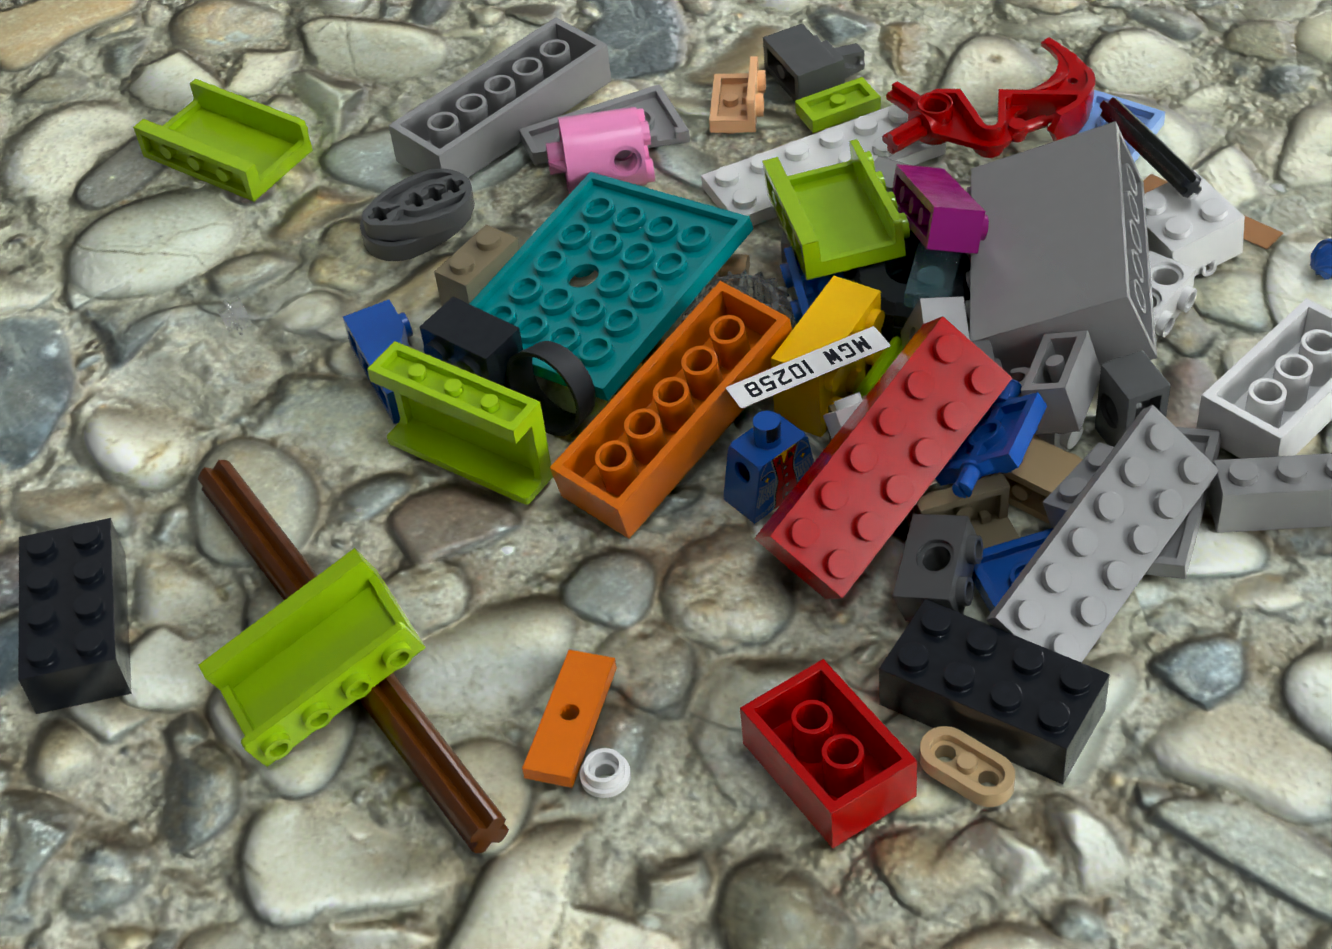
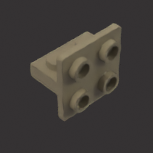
M1002 473L979 479L969 498L967 495L966 498L956 496L952 491V487L931 491L922 495L905 517L910 528L913 514L968 516L976 534L982 537L983 549L1020 538L1008 518L1010 485Z

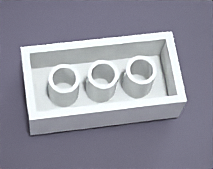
M1307 298L1201 395L1196 429L1220 430V447L1240 459L1296 455L1332 420V311Z

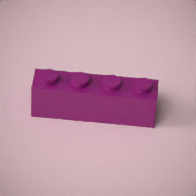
M896 164L892 192L896 198L898 213H905L909 228L925 248L978 254L980 240L984 241L988 233L989 220L987 214H985L986 211L945 169Z

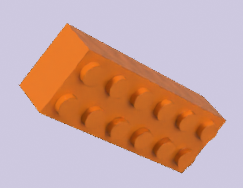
M719 281L549 467L561 496L630 539L744 410V408L738 406L726 390V387L772 368L771 357L792 331L790 318L730 285Z

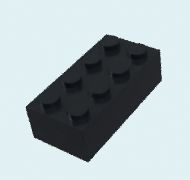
M111 518L19 537L18 680L36 714L132 694L126 553Z
M925 599L879 668V705L932 728L948 726L959 729L1003 755L1010 762L1060 784H1064L1105 712L1110 674Z

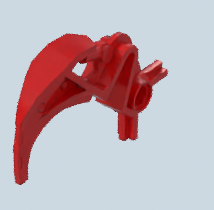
M1050 37L1046 38L1041 42V47L1050 52L1057 60L1056 72L1046 82L1032 89H999L997 123L995 125H986L961 89H935L920 96L897 81L892 84V90L886 94V99L908 114V121L884 134L882 141L887 144V151L891 154L919 140L928 145H940L946 142L972 148L975 153L984 158L999 156L1011 142H1022L1028 133L1047 127V131L1050 133L1053 141H1057L1077 134L1088 121L1093 107L1095 74L1075 53Z

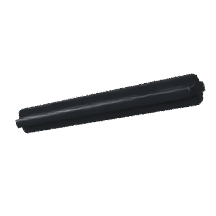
M1114 97L1108 102L1105 100L1101 102L1099 106L1102 109L1100 116L1108 124L1116 121L1123 138L1183 197L1189 198L1193 193L1198 195L1201 192L1202 187L1199 185L1201 177L1126 106Z

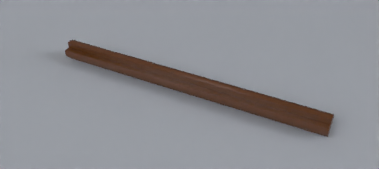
M218 460L213 469L204 467L198 476V481L203 486L201 490L283 600L318 576L229 461ZM394 673L373 687L365 697L358 699L472 852L483 853L491 843H500L505 838L509 830L504 824L506 818Z

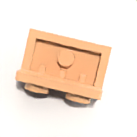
M750 56L749 73L714 74L709 117L710 133L734 134L756 132L757 117H764V93H766V70H759L758 56Z

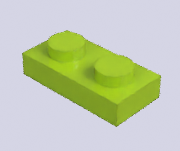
M863 77L795 100L796 114L812 133L881 109V96Z

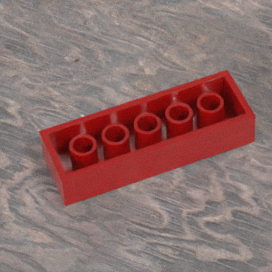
M942 316L924 323L754 539L824 599L844 598L1009 384L1012 377L945 317Z

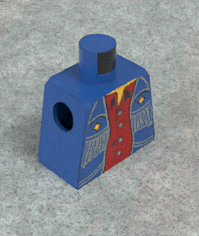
M768 410L761 411L753 417V428L731 442L727 452L724 500L754 524L782 504L814 463L806 434L780 414Z

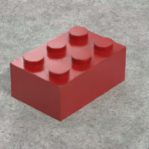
M824 659L740 707L743 744L832 848H835L917 796V760Z

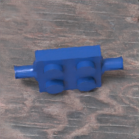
M1012 379L935 478L939 485L943 486L954 483L952 486L953 493L960 498H966V495L969 498L977 481L982 476L994 473L1005 474L1019 468L1047 408V404L1039 392L1018 397L1021 393L1022 385Z

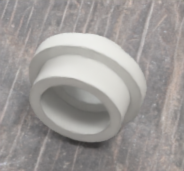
M601 748L591 752L580 768L582 787L590 795L599 798H609L620 794L626 789L631 779L630 766L627 760L617 751L609 748ZM603 774H611L609 777L599 778Z

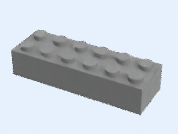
M555 17L389 124L396 162L416 174L429 169L444 168L458 171L469 178L521 143L519 129L561 116L610 83L611 72L607 44Z

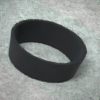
M542 341L516 353L507 363L506 382L508 388L540 401L546 433L554 436H567L574 432L593 410L596 402V393L591 376L583 363L564 346L551 341ZM533 357L548 364L561 376L572 394L576 413L561 409L545 395L534 375Z

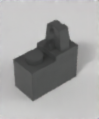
M803 23L763 37L764 67L794 102L795 100L845 83V78L865 68V53L857 43L834 48L827 40L821 42L820 38L817 35H813Z

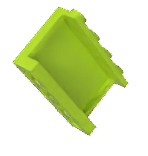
M198 79L190 82L193 101L163 126L142 119L133 127L143 157L253 202L313 151L308 127L304 120Z
M858 139L849 141L851 154L849 161L787 176L778 157L762 161L768 198L793 248L806 280L906 256L904 239L910 237L907 217L904 212L898 213L894 193L892 191L887 192L882 172H875L871 152H864Z
M396 341L367 368L370 382L394 391L400 421L387 434V440L390 445L525 505L530 504L553 478L549 468L551 460L540 401Z
M354 548L198 664L205 679L217 687L226 700L245 736L241 739L244 750L268 767L276 760L289 754L293 747L313 732L329 724L333 717L353 702L365 697L373 687L394 671L405 667L414 656L426 647L378 571Z

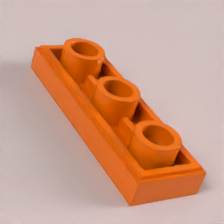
M568 650L522 767L525 779L573 788L617 669L615 658Z

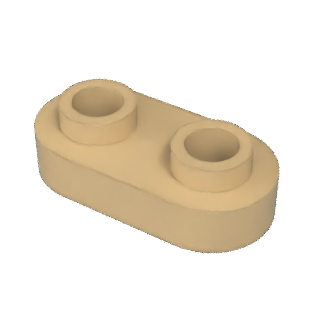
M936 727L922 737L920 742V764L929 776L980 806H999L1011 798L1015 786V769L1006 757L953 727ZM949 757L953 760L949 762H943L938 758ZM985 782H990L996 786L988 787L983 786L981 784Z

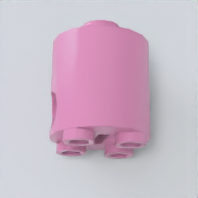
M629 107L558 117L560 141L546 143L550 175L565 173L569 194L590 172L639 186L655 182L653 161L649 157L647 146L651 145V136L648 121H645L643 108Z

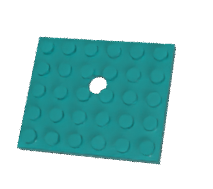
M590 172L470 302V305L519 327L523 350L542 341L555 342L570 350L583 363L590 374L595 387L596 397L609 401L754 228L749 216ZM594 271L599 273L596 280L587 286L573 287L569 285L574 276L581 278L589 276ZM533 357L534 375L567 386L552 367Z

